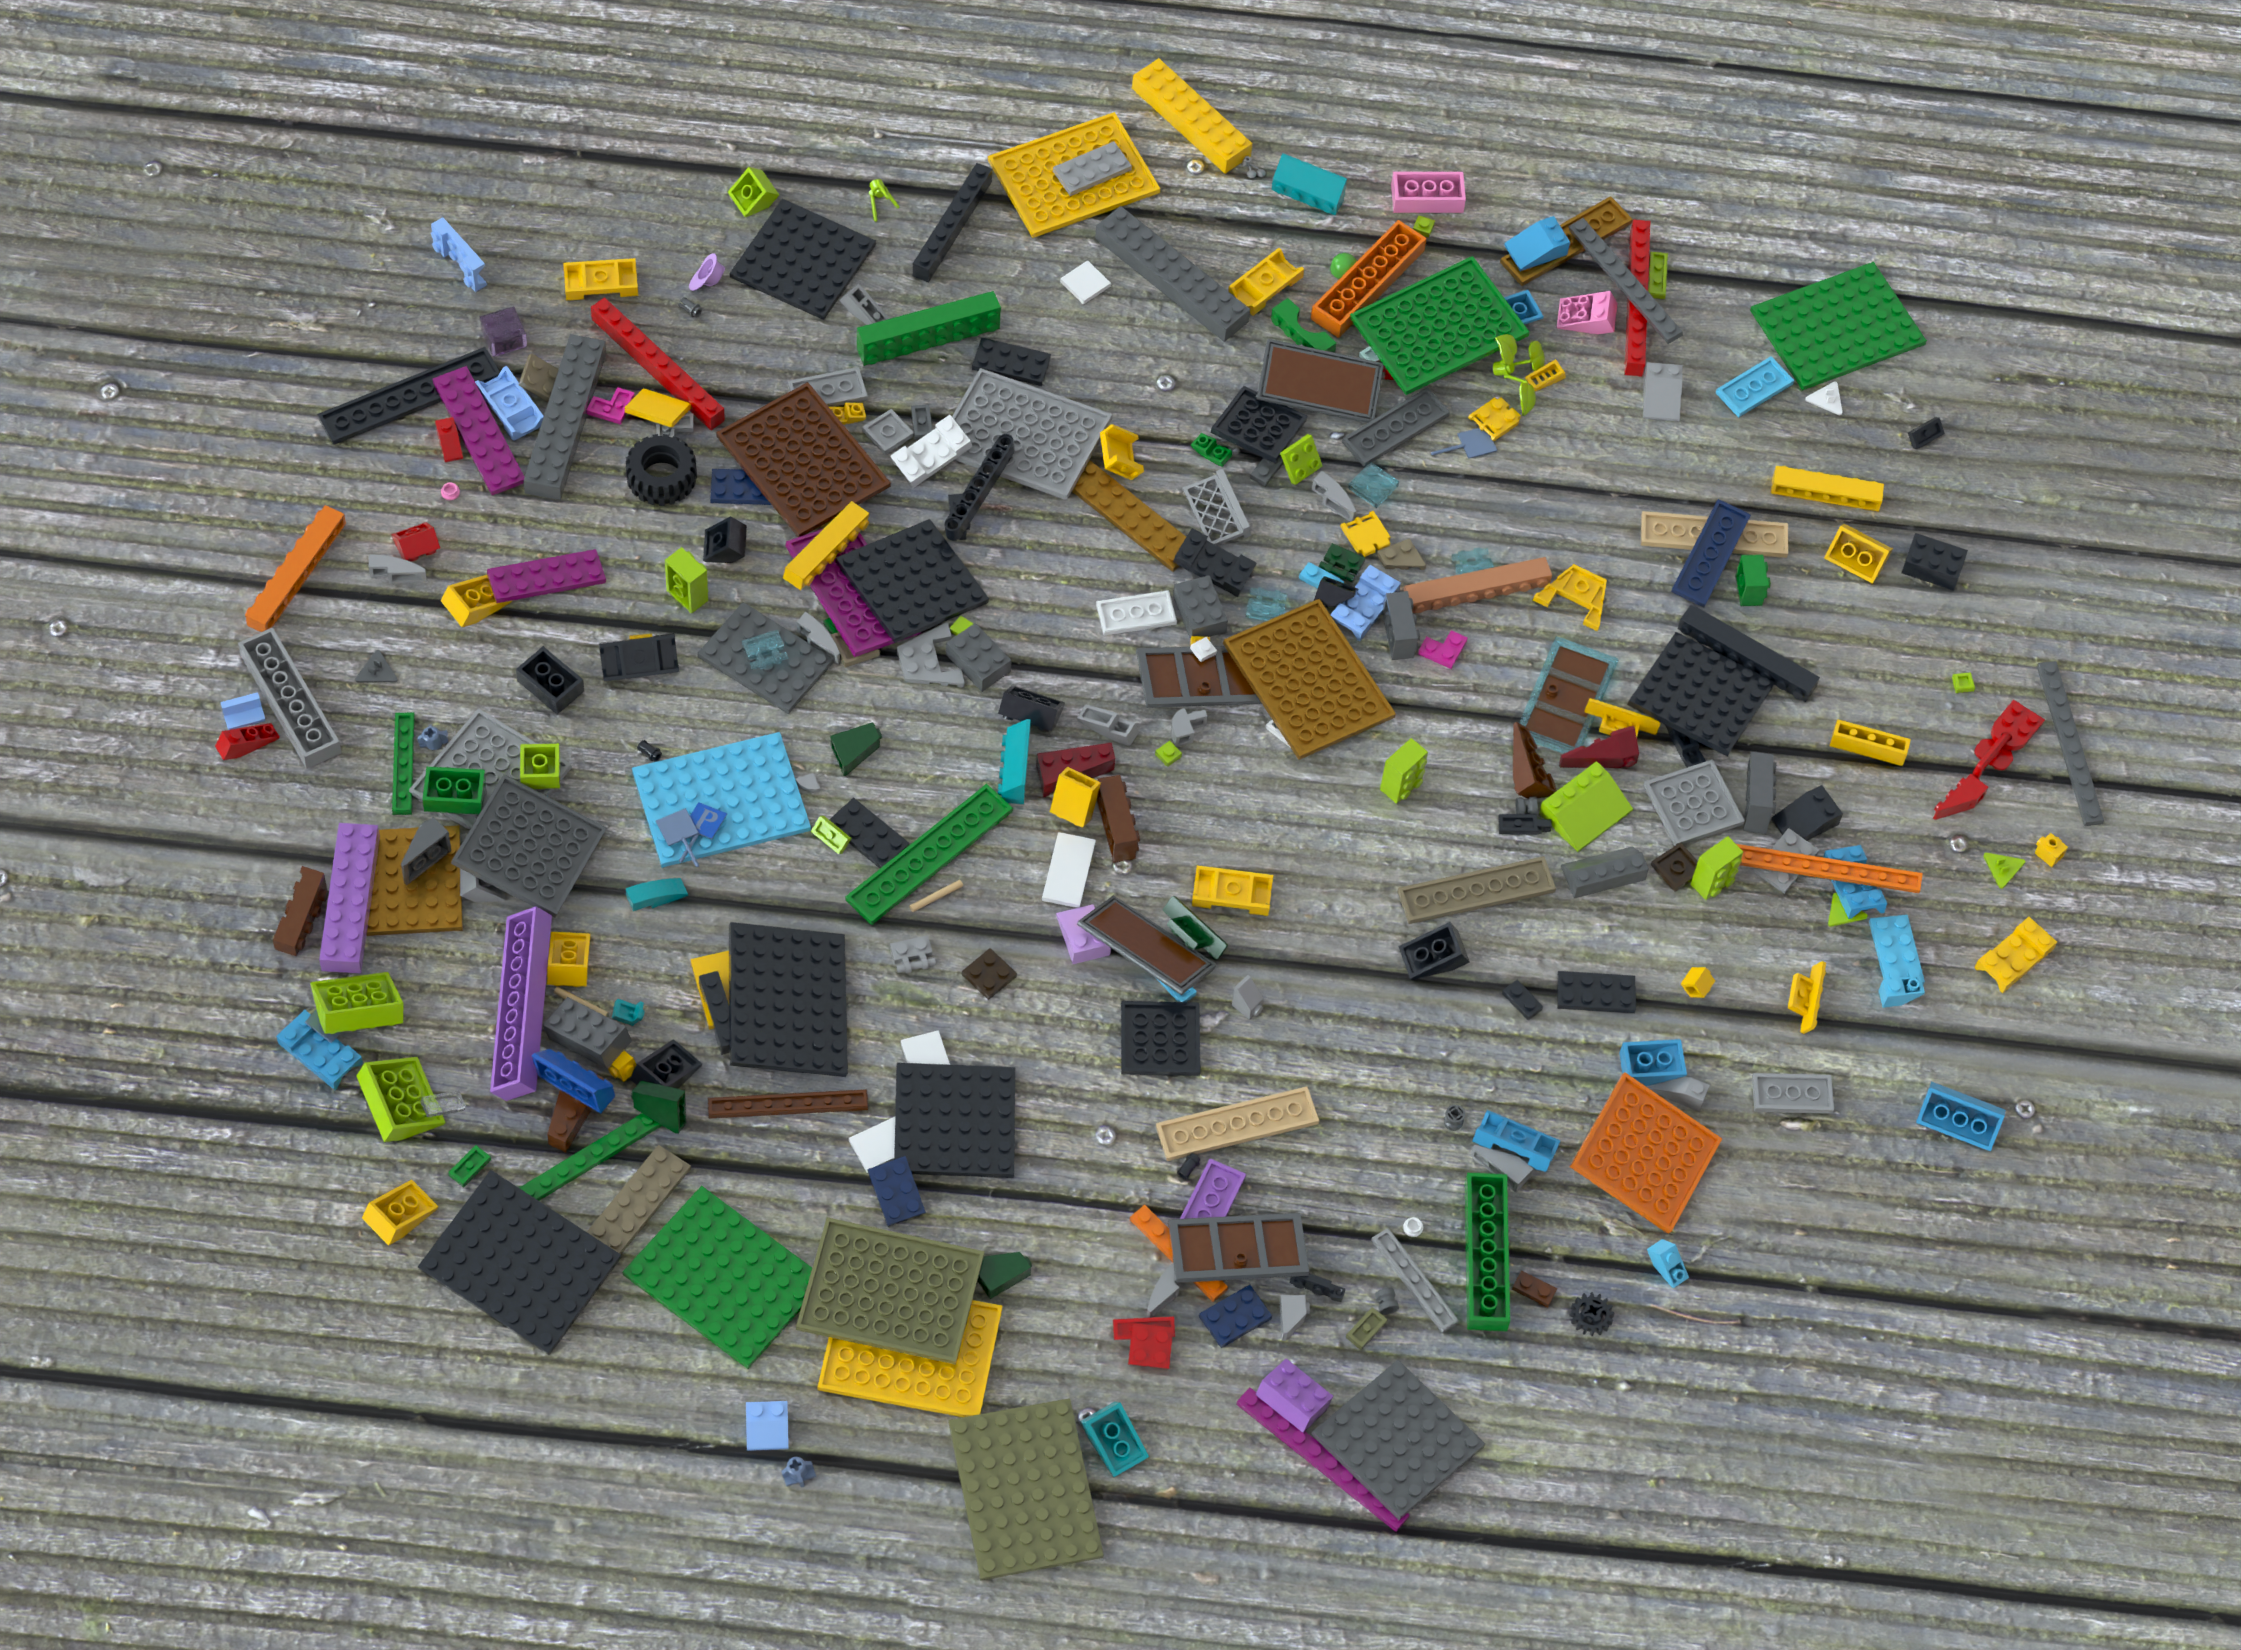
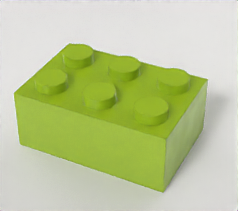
M682 547L665 559L666 590L692 614L708 602L707 568L703 563L697 562L691 552L685 551Z
M1410 738L1385 761L1380 790L1396 804L1400 800H1405L1414 788H1419L1423 783L1428 751Z
M1727 836L1699 857L1690 885L1705 900L1711 896L1713 898L1716 897L1725 886L1729 887L1735 882V876L1739 871L1738 867L1742 862L1743 851Z

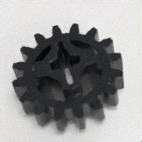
M1591 1292L1590 1296L1587 1297L1583 1293L1581 1299L1577 1297L1575 1303H1572V1310L1569 1314L1570 1317H1573L1571 1323H1577L1576 1330L1583 1329L1584 1335L1587 1331L1590 1332L1591 1336L1594 1335V1332L1601 1335L1602 1331L1607 1332L1609 1325L1613 1323L1614 1312L1611 1311L1613 1305H1607L1608 1299L1602 1300L1601 1294L1594 1297L1593 1292ZM1583 1306V1310L1579 1313V1309ZM1605 1315V1320L1601 1323V1318Z

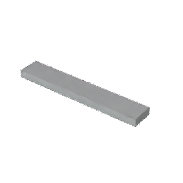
M1387 1228L1372 1237L1371 1241L1440 1332L1443 1334L1459 1323L1458 1318L1390 1229Z

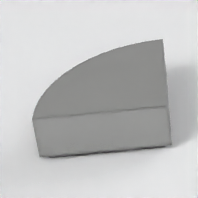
M814 773L795 778L800 788L812 793L820 792V787Z

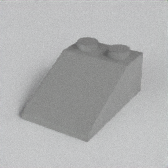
M1646 363L1643 374V419L1679 422L1682 365Z

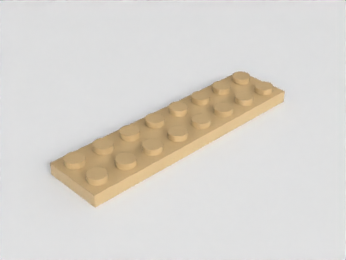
M1642 511L1641 546L1692 550L1708 517ZM1749 520L1732 553L1787 558L1788 523Z
M1306 1086L1156 1123V1130L1166 1160L1171 1161L1186 1157L1191 1153L1199 1154L1319 1124V1118Z

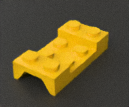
M1278 248L1229 286L1228 292L1250 308V314L1254 316L1266 306L1268 300L1288 285L1291 287L1302 279L1304 268H1295L1285 259L1282 250Z
M635 258L563 263L566 300L584 299V295L620 293V297L638 296Z
M1197 865L1192 906L1211 909V905L1247 909L1249 914L1268 916L1273 875Z
M2028 917L1993 950L1990 949L1977 961L1974 968L1986 971L1997 981L2000 992L2004 993L2054 950L2057 941L2033 919Z

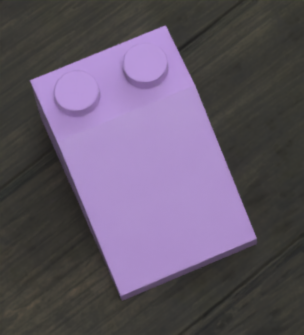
M1093 904L1056 913L1072 964L1110 955L1111 948L1077 925L1080 919L1095 909Z

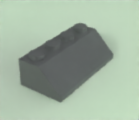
M1633 846L1561 864L1562 871L1574 898L1644 881L1649 870L1642 852Z

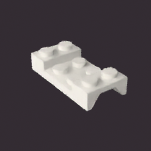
M951 415L938 422L934 430L908 448L906 446L902 447L890 456L893 464L901 470L912 488L973 447L970 439Z

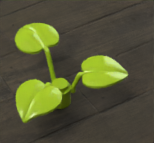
M1500 335L1495 339L1499 345L1503 360L1493 363V373L1496 376L1504 375V378L1521 382L1519 394L1522 416H1524L1535 405V391L1533 386L1528 385L1526 380L1511 376L1510 374L1514 372L1517 365L1531 363L1533 371L1543 367L1545 356L1542 345L1539 341H1532L1528 350L1530 359L1513 363L1514 355L1517 353L1516 340L1512 335Z

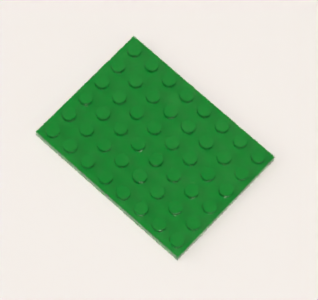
M1473 256L1350 314L1353 324L1405 395L1499 351L1500 348L1495 338L1500 335H1512L1516 342L1529 336V330Z
M1874 262L1753 305L1750 309L1802 391L1924 346L1927 342Z
M701 1186L622 1273L623 1276L749 1369L801 1311L812 1267Z

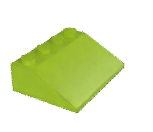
M1596 761L1541 803L1539 815L1543 819H1550L1552 827L1579 852L1632 812L1633 808L1612 776Z
M388 972L315 981L310 984L319 1021L325 1034L356 1031L365 1028L372 1029L387 1025L394 1026L403 1023L404 1003Z
M418 1057L364 1063L356 1077L384 1142L403 1140L446 1123Z

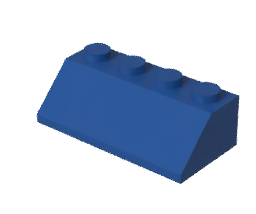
M547 1049L532 1055L537 1074L540 1078L600 1114L615 1098L613 1085L608 1080L598 1078L591 1070L586 1071L578 1062H571L561 1052L556 1053L551 1049Z

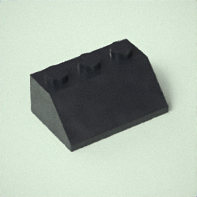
M1012 685L1003 693L998 714L1003 715L1002 717L1007 720L1016 719L1021 722L1030 719V726L1034 725L1041 731L1049 732V730L1052 731L1056 727L1065 702Z

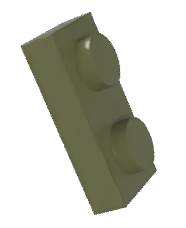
M1372 1307L1346 1334V1339L1362 1350L1386 1325L1388 1319Z

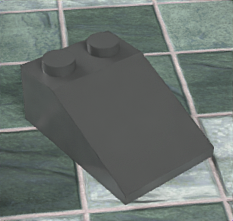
M434 817L420 825L401 863L403 880L406 886L451 852L449 832Z

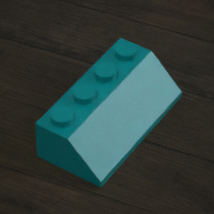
M1282 153L1273 177L1271 190L1306 203L1311 207L1321 209L1326 213L1336 215L1344 201L1347 178Z
M1030 719L1007 727V735H1003L1002 746L1006 747L1005 751H1001V762L1004 763V767H1000L999 779H1003L1002 784H998V795H1001L1007 803L1024 804Z

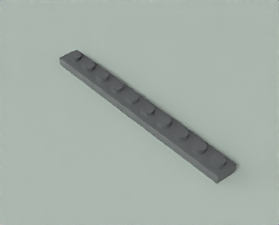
M1584 218L1568 226L1571 234L1667 344L1683 336V331Z
M2057 662L2038 663V673L2084 826L2103 824L2104 818Z

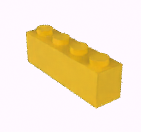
M1837 719L1829 746L1903 766L1911 739Z

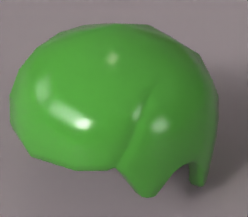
M1349 253L1337 254L1331 262V274L1340 279L1357 262V259Z

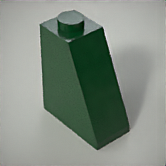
M873 722L830 736V746L843 776L848 775L880 747L882 734Z
M640 1081L637 1087L633 1088L631 1099H633L634 1109L676 1134L680 1133L686 1124L685 1090Z
M1021 1252L984 1256L978 1283L989 1299H992L1031 1276L1032 1263Z

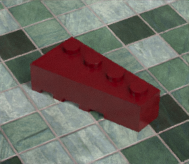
M1112 742L1037 753L1036 767L1043 798L1055 791L1059 774L1067 767L1090 778L1113 771L1116 758Z

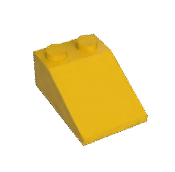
M487 575L448 585L441 599V602L461 627L476 624L512 602L496 603Z
M551 932L547 985L587 987L590 948L589 933Z
M410 1180L369 1202L362 1219L389 1246L406 1236L434 1213L439 1206L413 1180Z

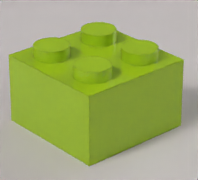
M559 743L520 744V782L532 789L560 788Z

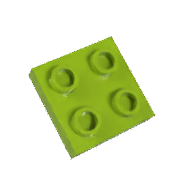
M1309 434L1280 453L1291 484L1294 485L1323 466L1313 437Z

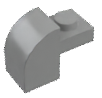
M1185 708L1176 712L1171 725V737L1176 747L1193 743V729L1206 726L1208 716L1206 710L1193 711L1187 714Z

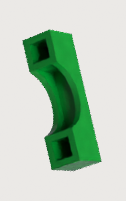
M1289 298L1272 308L1271 320L1273 324L1281 328L1285 335L1295 341L1297 345L1302 344L1305 347L1335 353L1337 342L1325 331L1313 333L1304 330L1299 325L1300 308Z

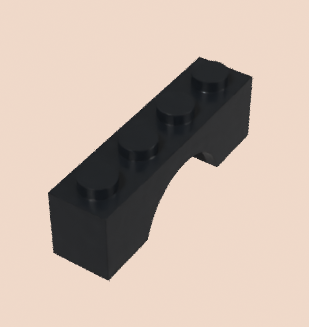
M714 971L700 975L699 987L712 1019L720 1054L730 1053L729 1004L719 972Z

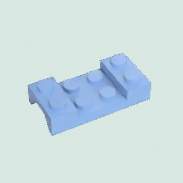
M443 217L432 223L431 236L433 238L432 246L437 253L440 252L443 257L449 255L453 261L456 260L459 263L461 270L464 272L465 278L463 280L467 287H471L477 292L487 286L486 281L479 275L485 263Z
M507 366L503 367L498 377L486 383L479 380L475 381L485 402L490 405L501 420L505 431L513 441L541 427L544 418L543 414L523 387L519 386V382Z
M1369 565L1355 588L1359 589L1358 593L1354 597L1343 601V603H1339L1331 613V617L1336 624L1339 623L1350 629L1356 639L1361 641L1382 614L1386 593L1399 592L1401 582Z

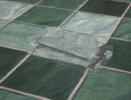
M459 1091L424 1096L420 1101L427 1117L461 1112L466 1108Z

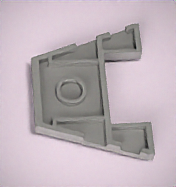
M948 622L897 647V654L905 682L918 684L940 683L941 686L952 684L957 685V687H964L965 683L961 669L941 672L933 644L952 639Z

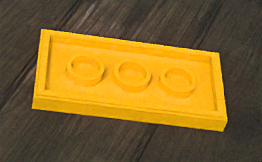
M729 951L690 959L709 1030L714 1029L699 987V976L718 971L729 1004Z

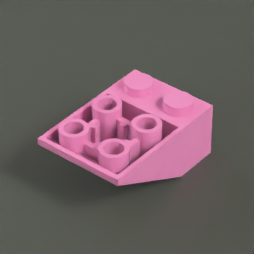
M1611 291L1560 298L1557 329L1597 335L1614 332L1618 303Z

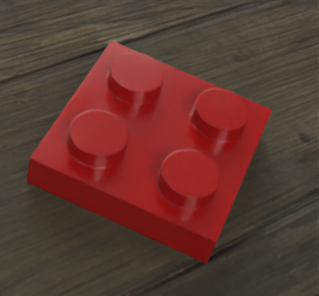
M1133 1323L1128 1365L1169 1369L1173 1328Z

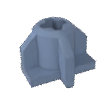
M430 724L418 737L420 748L427 747L430 750H437L442 744L449 743L447 730L439 731L433 724Z
M800 1457L791 1458L787 1463V1467L781 1471L786 1487L799 1483L801 1487H805L804 1481L816 1477L812 1462L804 1461Z

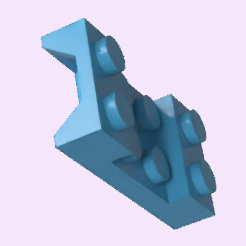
M1861 845L1827 850L1823 858L1866 864L1867 862ZM1831 880L1848 919L1853 918L1861 910L1876 908L1880 913H1885L1887 902L1881 889H1877L1875 886Z
M304 1010L276 1036L278 1044L331 1088L336 1090L345 1074L353 1067L363 1064L362 1056L349 1045L345 1046L338 1039L330 1043L305 1024V1021L311 1014Z
M1487 1110L1480 1127L1475 1132L1472 1142L1489 1149L1492 1148L1493 1144H1497L1501 1148L1509 1149L1520 1156L1530 1158L1528 1165L1536 1170L1547 1172L1561 1140Z

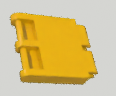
M1494 397L1471 413L1468 418L1471 421L1474 420L1482 431L1487 432L1491 436L1492 441H1496L1519 424L1521 415L1514 408L1509 409L1510 405L1502 397L1499 399Z
M1370 511L1368 515L1361 518L1356 517L1354 521L1347 524H1340L1342 531L1357 554L1361 553L1363 557L1375 553L1376 548L1381 550L1390 546V535L1374 511Z

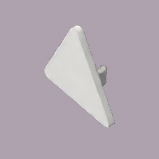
M1832 382L1805 398L1806 402L1837 415H1842L1837 382Z

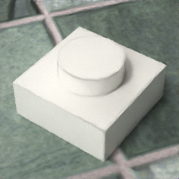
M1207 637L1191 644L1190 647L1200 662L1217 653L1216 648Z

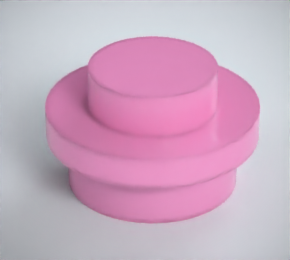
M452 482L444 484L441 489V495L446 500H454L460 494L459 487Z

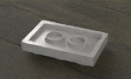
M1789 828L1771 848L1772 850L1817 856L1819 853L1818 848ZM1754 869V873L1784 894L1800 876L1798 874L1767 869Z

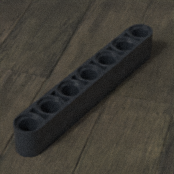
M1002 434L998 437L945 520L944 525L947 539L957 541L962 537L1012 458L1015 448L1014 439L1010 434Z

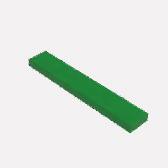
M414 712L395 713L392 815H412L413 796L409 789L413 785Z

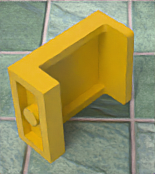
M1114 424L1100 432L1106 470L1130 480L1144 472L1143 465L1134 462L1132 443L1138 440L1137 434Z

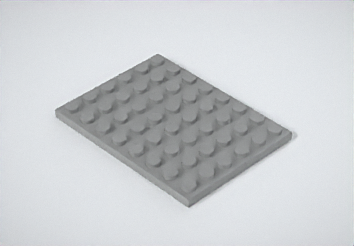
M980 368L952 416L970 439L973 446L956 458L955 461L979 469L998 437L1002 434H1010L1014 439L1015 452L1000 477L1067 500L1101 440L1100 432L1109 426L1112 414Z

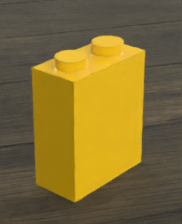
M1067 767L1059 774L1050 812L1083 828L1092 819L1101 782Z

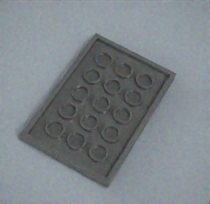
M744 602L741 603L697 653L698 658L787 714L794 709L834 663V658Z

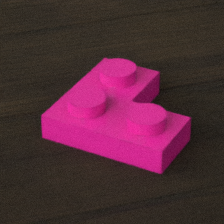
M617 387L611 401L593 396L587 408V414L621 425L627 414L625 413V406L635 397L634 392Z
M1451 630L1442 644L1426 636L1418 650V655L1452 669L1467 643L1468 637Z

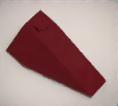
M1634 725L1611 732V737L1602 741L1598 738L1588 747L1580 746L1562 754L1559 767L1588 768L1596 761L1603 768L1632 767L1637 763L1639 757Z

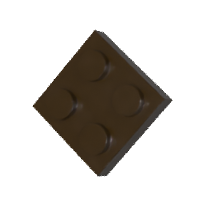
M1680 842L1651 861V866L1671 889L1676 892L1692 881L1698 861Z
M991 948L962 970V976L988 1000L1017 977V973Z

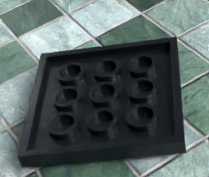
M1243 386L1212 426L1210 433L1276 463L1281 456L1280 453L1288 447L1307 421L1308 416L1285 405L1256 400L1257 392Z
M1121 1001V1075L1200 1076L1199 1002Z

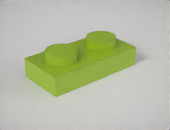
M824 815L818 818L811 830L814 835L837 854H842L852 839Z

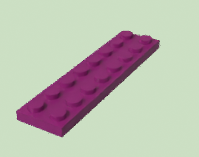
M467 366L433 378V384L448 413L454 418L456 428L491 496L524 484L525 477Z

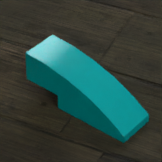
M681 878L660 879L626 888V897L633 912L651 906L653 909L688 896Z

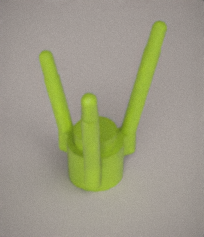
M875 179L870 183L871 190L868 193L871 198L873 218L877 222L875 196L878 198L885 196L886 199L891 200L896 208H899V205L881 179Z

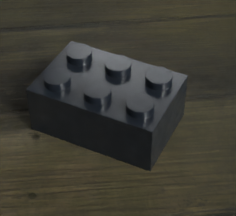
M1915 533L1901 573L1954 591L1968 550Z
M544 646L516 669L517 681L557 715L584 692L583 679Z

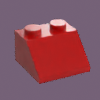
M427 522L391 534L401 557L410 562L419 559L420 555H432L437 552V549H440L434 527Z

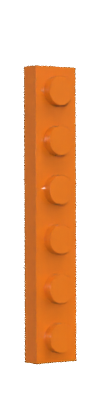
M1146 1205L1142 1206L1130 1216V1221L1173 1262L1169 1228ZM1222 1280L1193 1282L1212 1302L1228 1290V1286Z

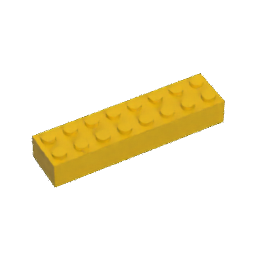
M1158 58L1133 75L1132 89L1224 174L1241 164L1246 156L1251 157L1253 143L1161 59Z

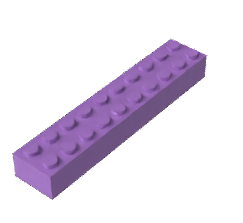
M537 906L508 916L506 921L490 1093L505 1101L535 1092L537 1087L538 1074L532 1055L540 1052L552 915Z

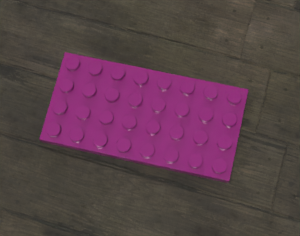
M823 529L786 541L785 547L794 559ZM859 532L853 542L850 541L842 553L839 552L836 557L868 545L861 533ZM836 558L831 564L828 563L823 572L814 577L810 587L853 656L857 657L894 644L835 563ZM919 632V633H917V634H915V635H912V636H910V637H908V638H911V637H913V636L919 635V634H921V632Z

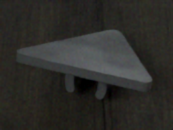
M376 650L359 672L355 681L357 683L397 682V677L380 650Z

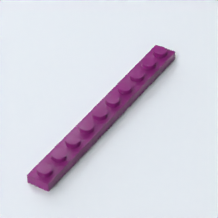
M1249 1387L1238 1399L1237 1406L1395 1532L1407 1521L1410 1514L1407 1513L1398 1520L1316 1439L1306 1431L1301 1432L1256 1395L1257 1392Z

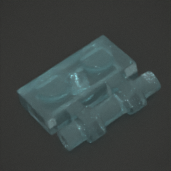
M1478 547L1472 551L1465 552L1463 550L1458 551L1457 554H1452L1453 562L1460 561V564L1455 565L1456 574L1494 568L1491 558L1483 559L1484 555H1489L1488 548L1481 549ZM1475 557L1476 561H1467L1469 558Z
M1262 587L1250 589V595L1257 596V598H1249L1246 617L1268 621L1284 614L1286 604L1278 602L1279 600H1287L1286 593H1280L1279 590H1275V592L1268 591ZM1262 597L1272 598L1273 602L1262 600Z
M778 630L742 640V646L748 660L752 658L757 660L750 663L752 670L757 668L763 669L766 668V665L782 663V660L788 659L787 652L779 653L778 651L784 649V644ZM772 653L773 656L763 659L762 655Z

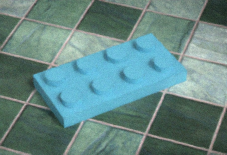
M1770 356L1717 388L1716 394L1739 418L1793 385L1794 379Z
M1908 915L1870 918L1869 925L1883 980L1921 976L1922 984L1924 985L1925 980Z

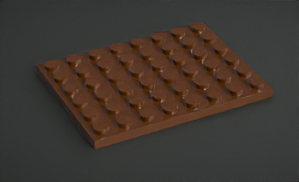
M808 382L716 432V437L797 537L806 535L833 520L851 501L859 505L891 487V482Z

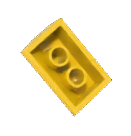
M1843 524L1839 527L1824 559L1874 583L1885 566L1893 548Z

